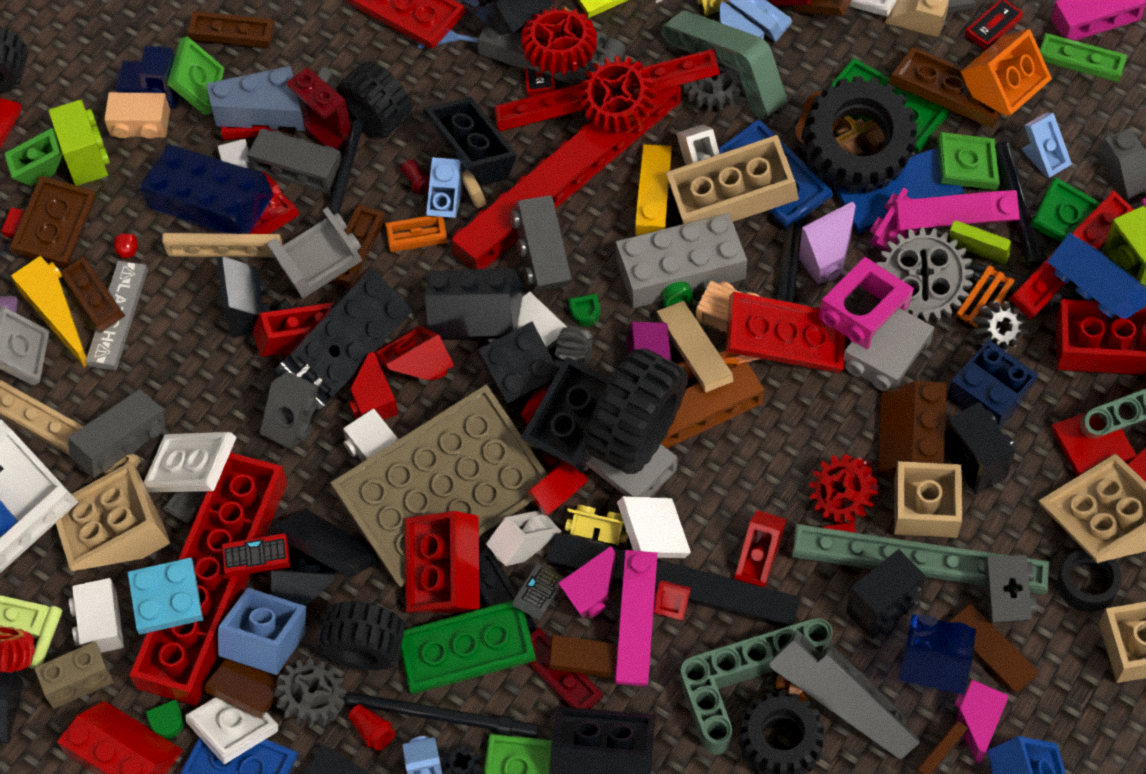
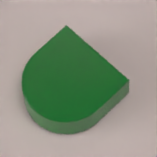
M687 282L670 284L661 293L663 308L682 301L686 305L693 302V293Z
M597 293L568 299L572 320L577 325L589 327L599 321L601 307Z
M176 699L146 711L152 730L165 739L177 736L184 727V718Z

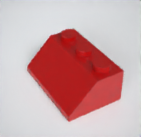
M449 511L405 518L406 613H461L479 610V516L459 511Z
M105 700L77 715L57 741L66 756L94 774H167L183 752L180 747L157 735L154 731Z

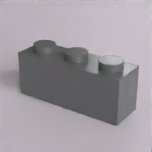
M262 128L247 155L253 172L260 174L264 171L270 177L327 194H331L336 184L342 162L340 151L331 146L317 145L304 138L297 139L286 136L276 130L269 131Z
M552 195L518 200L512 211H510V222L512 227L516 228L519 238L516 241L518 255L520 257L523 256L525 264L523 268L525 284L530 286L531 293L566 287L572 278Z
M141 389L137 390L67 437L70 457L95 478L103 471L110 470L116 462L125 456L133 454L151 438L159 436L165 429L164 409Z

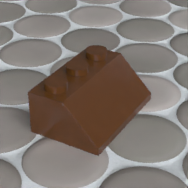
M913 381L882 393L877 476L894 478L898 461L944 464L947 383Z

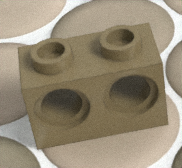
M96 641L34 667L43 693L53 709L114 683L104 655Z

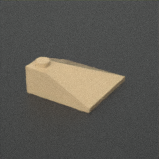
M1114 454L1039 500V504L1096 563L1146 551V482L1117 454Z
M132 461L72 493L78 503L56 522L67 562L72 571L143 559L170 544L164 524Z

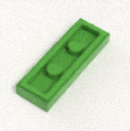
M1045 33L1040 47V53L1046 63L1115 82L1120 81L1127 58L1126 54Z

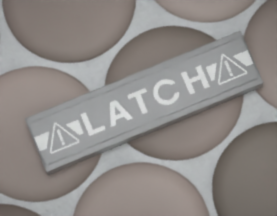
M125 261L117 262L108 291L125 314V317L102 333L96 327L86 358L88 367L117 371L148 272L147 265Z

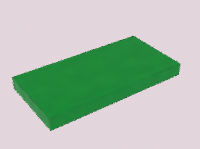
M852 58L831 85L835 87L837 81L844 78L848 82H852L854 76H863V81L869 82L871 77L879 79L878 84L885 87L887 83L889 84L890 77ZM890 84L895 87L894 94L898 96L902 93L907 99L905 107H912L915 116L912 122L917 123L918 130L915 136L917 141L913 152L918 154L948 117L949 110ZM849 115L855 120L861 118L864 123L871 120L860 115Z
M514 600L404 630L401 653L411 694H417L537 661L525 612L512 605Z

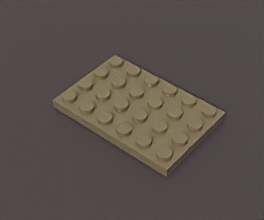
M486 384L330 482V486L400 589L406 585L405 518L449 511L478 515L480 537L499 525L505 517L513 516L534 501L526 490L546 476L547 472L530 447L521 439V434Z

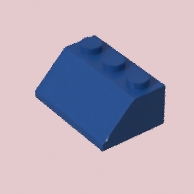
M1070 232L1047 261L1056 268L1053 272L1055 276L1067 284L1071 280L1078 285L1075 291L1089 301L1092 297L1099 302L1097 308L1110 318L1116 314L1126 319L1146 307L1145 285L1092 245Z
M1017 736L987 750L992 774H1066L1057 743Z

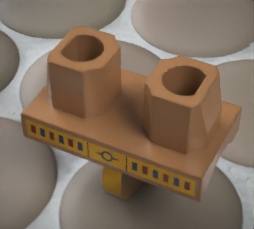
M850 116L842 118V128L836 131L838 137L835 140L845 151L853 155L864 156L865 152L861 147L866 144L873 153H877L884 148L886 143L884 134L874 121L869 120L864 123L861 118L856 121Z

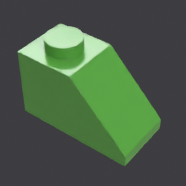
M52 128L4 153L12 179L31 187L37 184L40 175L48 178L54 175L63 156L55 129Z

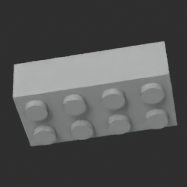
M729 213L616 241V261L633 308L660 302L663 289L676 282L689 283L692 293L706 290L710 281L733 283L746 279L747 258Z

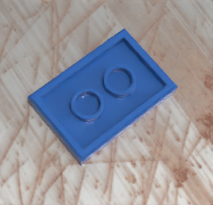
M199 737L180 774H290L299 755L297 751L265 739L228 763L223 764Z

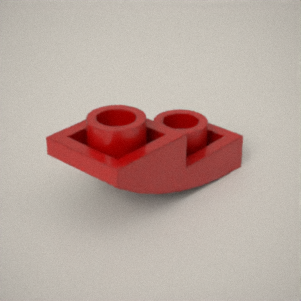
M558 463L547 472L546 476L526 491L541 513L546 516L576 493L588 481V478L583 472L580 474Z

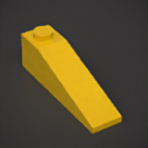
M643 144L636 213V236L666 229L669 180L666 172L670 171L672 146Z
M39 256L12 274L11 277L20 294L82 366L86 367L87 356L63 287L59 281L62 275L54 263L47 264Z

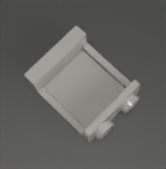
M328 207L322 210L326 216L323 221L282 246L277 237L267 243L275 259L302 299L362 261L357 251L361 248L358 240L353 233L346 234L344 229L347 226L339 213L333 215Z
M899 308L873 335L868 350L859 344L850 343L845 350L844 367L854 376H861L869 380L879 390L888 391L899 387L901 379L921 350L925 351L930 345L935 327Z
M660 444L659 449L653 454L649 463L645 464L644 468L636 474H626L592 455L584 470L586 471L590 467L626 497H651L677 471V456Z

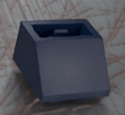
M988 340L953 378L947 398L963 410L980 402L985 410L992 412L996 418L997 426L1001 429L1016 412L1038 378V374Z

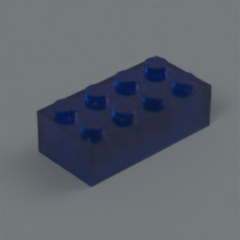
M171 144L166 146L139 186L149 208L228 234H249L274 196L265 174Z

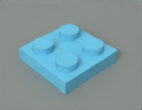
M192 558L128 572L136 628L139 635L203 620Z

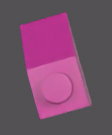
M611 546L559 582V585L583 618L588 615L590 618L597 616L606 609L605 603L610 600L617 555Z
M972 680L968 690L961 688L954 706L960 708L956 721H959L968 728L965 741L974 760L981 763L1009 695Z

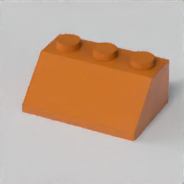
M1030 28L1001 37L961 71L964 82L972 97L1005 116L1012 115L1052 80Z

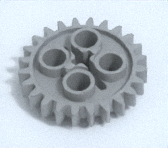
M921 227L920 233L915 236L911 229L908 231L907 239L898 234V245L889 241L887 247L890 253L882 251L880 257L885 262H877V265L908 285L916 287L918 293L912 296L910 305L905 310L906 312L917 318L922 316L923 321L928 323L929 316L932 315L937 322H940L942 312L946 316L951 317V306L958 310L961 308L962 304L958 298L962 300L967 299L969 294L963 289L972 288L973 283L966 279L973 277L974 271L965 269L971 265V259H962L966 253V248L956 250L957 239L949 243L947 242V232L939 238L937 237L936 228L932 230L930 235H926L924 227ZM921 251L926 252V275L929 276L927 281V301H924L922 298L923 282L920 275L922 267ZM939 255L944 257L947 263L943 266H936L931 262V258ZM907 256L915 259L916 265L906 267L900 260ZM936 284H943L948 289V292L944 295H937L932 290V287Z

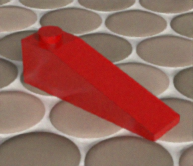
M333 303L260 313L253 329V335L260 356L265 357L287 353Z

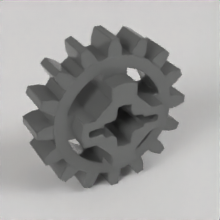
M717 63L719 75L683 84V93L688 94L689 102L697 100V108L702 107L704 104L707 105L708 111H711L713 106L723 110L724 103L731 107L733 105V98L740 99V93L743 91L738 71Z
M309 659L307 664L303 666L300 660H296L293 668L287 665L283 674H280L278 677L277 687L274 692V697L279 698L276 706L277 708L287 709L284 715L286 719L292 715L296 717L295 725H299L303 720L307 722L308 728H312L315 721L323 727L328 719L334 721L338 712H341L345 703L343 700L347 693L345 689L341 688L344 680L343 678H334L335 668L329 671L325 670V662L323 661L319 666H314L313 660Z

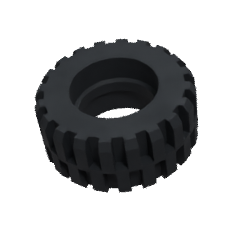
M854 76L852 82H848L846 78L838 80L835 87L829 85L823 89L821 96L815 98L808 111L801 137L804 141L802 145L804 156H809L807 164L810 169L815 170L817 168L819 171L817 177L823 182L828 179L832 182L831 188L838 191L840 186L847 188V193L856 194L858 189H862L863 193L866 194L872 193L876 186L880 190L885 188L891 180L895 181L899 177L915 148L917 141L915 136L918 130L917 123L912 122L915 116L912 107L906 108L907 99L901 93L897 96L893 93L895 87L888 83L884 87L878 84L879 79L871 77L868 82L863 81V76ZM849 115H860L871 119L880 127L884 134L886 143L883 150L870 156H857L845 151L833 136L832 128L835 121Z
M646 348L633 350V353H630L625 361L621 362L616 373L612 375L609 384L600 396L601 399L594 409L593 417L588 425L589 430L585 437V446L590 455L626 474H636L638 471H641L659 449L661 442L665 439L671 424H673L676 418L677 411L680 409L682 398L686 392L685 387L688 384V375L684 368Z

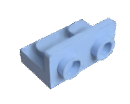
M728 0L731 7L737 8L746 19L759 25L764 34L774 42H777L792 23V19L766 0Z

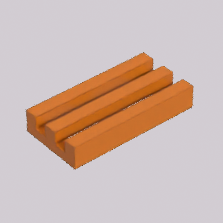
M424 216L386 223L390 252L448 243L443 217ZM439 225L438 227H432V228H426V229H422V228H421V227ZM410 229V231L393 234V232Z
M989 265L956 316L973 327L978 328V324L972 320L980 313L978 309L986 304L1001 282L1004 284V287L994 300L1000 304L1015 280L1005 277L1004 273L994 270V267ZM990 276L993 277V282L990 284V286L988 287V289L986 290V292L984 293V295L982 296V298L980 299V301L978 302L970 316L967 315V310L969 309V307L971 306V304L973 303V301L975 300L983 286L986 284Z

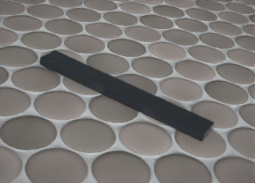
M556 533L547 559V565L575 572L609 548V546ZM613 548L617 555L613 582L623 585L625 551ZM657 559L655 593H657L660 580L690 587L691 592L688 601L690 603L784 628L794 625L801 598L799 596Z

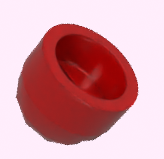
M132 234L117 235L114 238L115 252L122 258L128 259L133 257L138 249L137 237Z

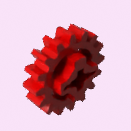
M844 454L841 460L840 457L833 455L831 456L832 464L822 461V472H813L814 476L818 479L817 482L809 483V486L815 488L816 492L809 497L814 501H818L814 509L819 512L824 511V518L829 520L834 518V521L838 523H843L844 519L853 523L855 522V514L864 517L866 513L863 508L865 506H874L869 498L878 494L877 491L871 489V485L875 484L877 479L868 476L872 468L866 465L863 466V460L858 458L853 460L852 456ZM842 485L846 488L845 492L840 490Z

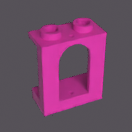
M864 257L822 299L818 318L823 320L827 326L833 327L847 336L853 343L859 344L868 350L873 335L899 308L905 311L909 307L914 288ZM858 285L880 300L883 299L867 315H854L848 312L844 306L845 298Z

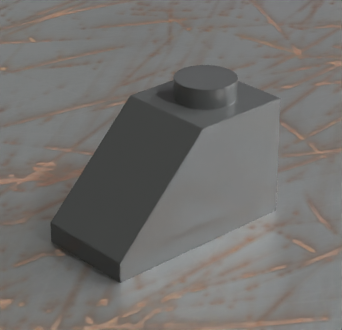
M1131 128L1104 138L1098 158L1127 202L1146 195V153Z

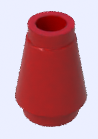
M362 704L355 706L350 711L348 719L369 748H375L377 751H380L392 742L395 731L392 729L391 722L365 708Z

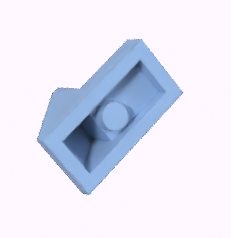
M1046 112L1024 125L1030 144L1023 147L1022 150L1045 177L1050 178L1072 165L1054 113Z

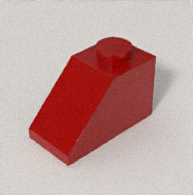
M368 353L351 387L353 400L349 401V406L355 419L374 408L379 416L385 420L398 415L396 400L375 353Z
M759 510L755 512L748 526L734 579L761 587L766 586L780 547L787 519Z

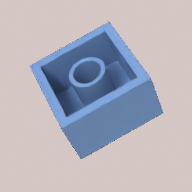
M247 588L218 627V656L278 675L305 636L306 606Z

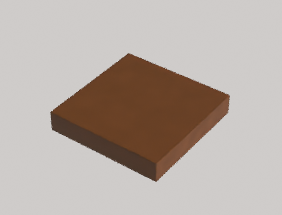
M226 658L205 684V692L262 719L277 699V697H274L277 687L276 682L288 664L285 663L278 675Z

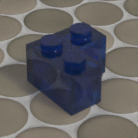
M145 46L141 61H123L116 85L117 93H165L169 108L176 109L180 95L167 85L175 58L173 48Z

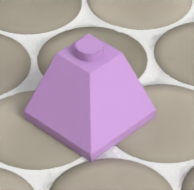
M853 201L802 227L799 260L818 285L826 280L832 281L843 272L856 207Z

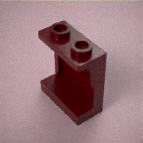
M306 67L287 82V87L306 104V107L301 111L305 127L304 132L317 144L331 146L339 151L346 146L351 129L346 101L309 67Z

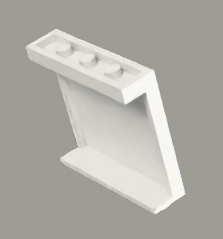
M0 420V465L4 470L0 472V500L17 518L18 522L0 538V573L78 503L75 497L2 420Z

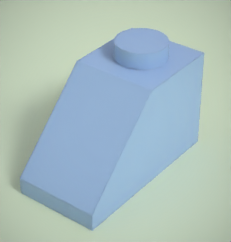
M415 737L409 743L402 744L407 774H443L435 737Z

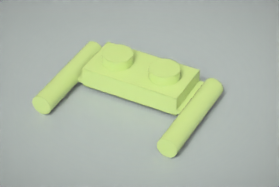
M0 596V626L22 629L29 632L35 639H38L35 646V654L29 666L34 669V667L43 664L63 610L55 606L48 607L46 605Z

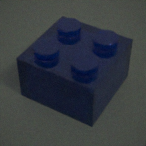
M912 614L904 646L899 680L964 695L973 660L976 628L969 627L961 622L951 623L938 620L930 615Z

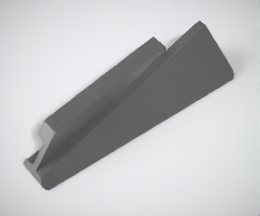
M797 630L771 660L770 668L897 758H904L920 743L918 737L904 725L907 719L903 713L831 644L820 653Z

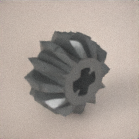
M991 301L988 303V307L982 306L978 309L981 317L977 316L972 319L978 324V328L973 329L972 333L980 334L977 341L979 345H984L990 340L1004 351L1008 350V346L1015 347L1018 345L1015 336L1018 337L1025 334L1022 330L1018 329L1019 325L1025 322L1023 319L1016 318L1020 311L1019 309H1010L1009 302H1001L999 304L997 301Z
M572 326L570 328H562L558 335L557 344H555L556 352L554 354L555 365L558 370L566 356L590 367L593 342L590 331Z

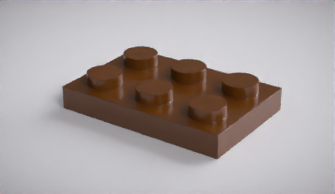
M40 175L11 243V253L31 259L41 256L46 263L50 264L52 262L59 267H68L96 200V191Z

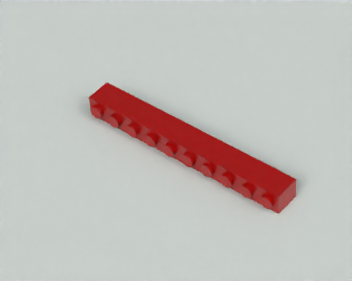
M677 85L656 91L657 96L652 98L655 102V108H647L650 112L649 118L641 116V126L635 122L631 123V131H628L625 126H621L620 133H616L614 126H612L607 132L604 131L603 124L598 128L594 126L593 121L589 124H584L569 141L562 142L556 152L548 158H543L528 175H523L513 188L508 192L500 194L495 203L489 208L481 210L470 224L458 229L451 239L453 254L470 269L487 268L519 239L516 228H513L510 222V211H512L518 200L552 195L555 209L678 106L681 103V86ZM621 108V109L617 110L616 112H622V111L627 110V109Z

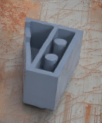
M291 66L206 83L216 126L252 128V125L269 126L270 129L278 130L279 126L296 127V131H305L298 96L287 87V82L293 78Z

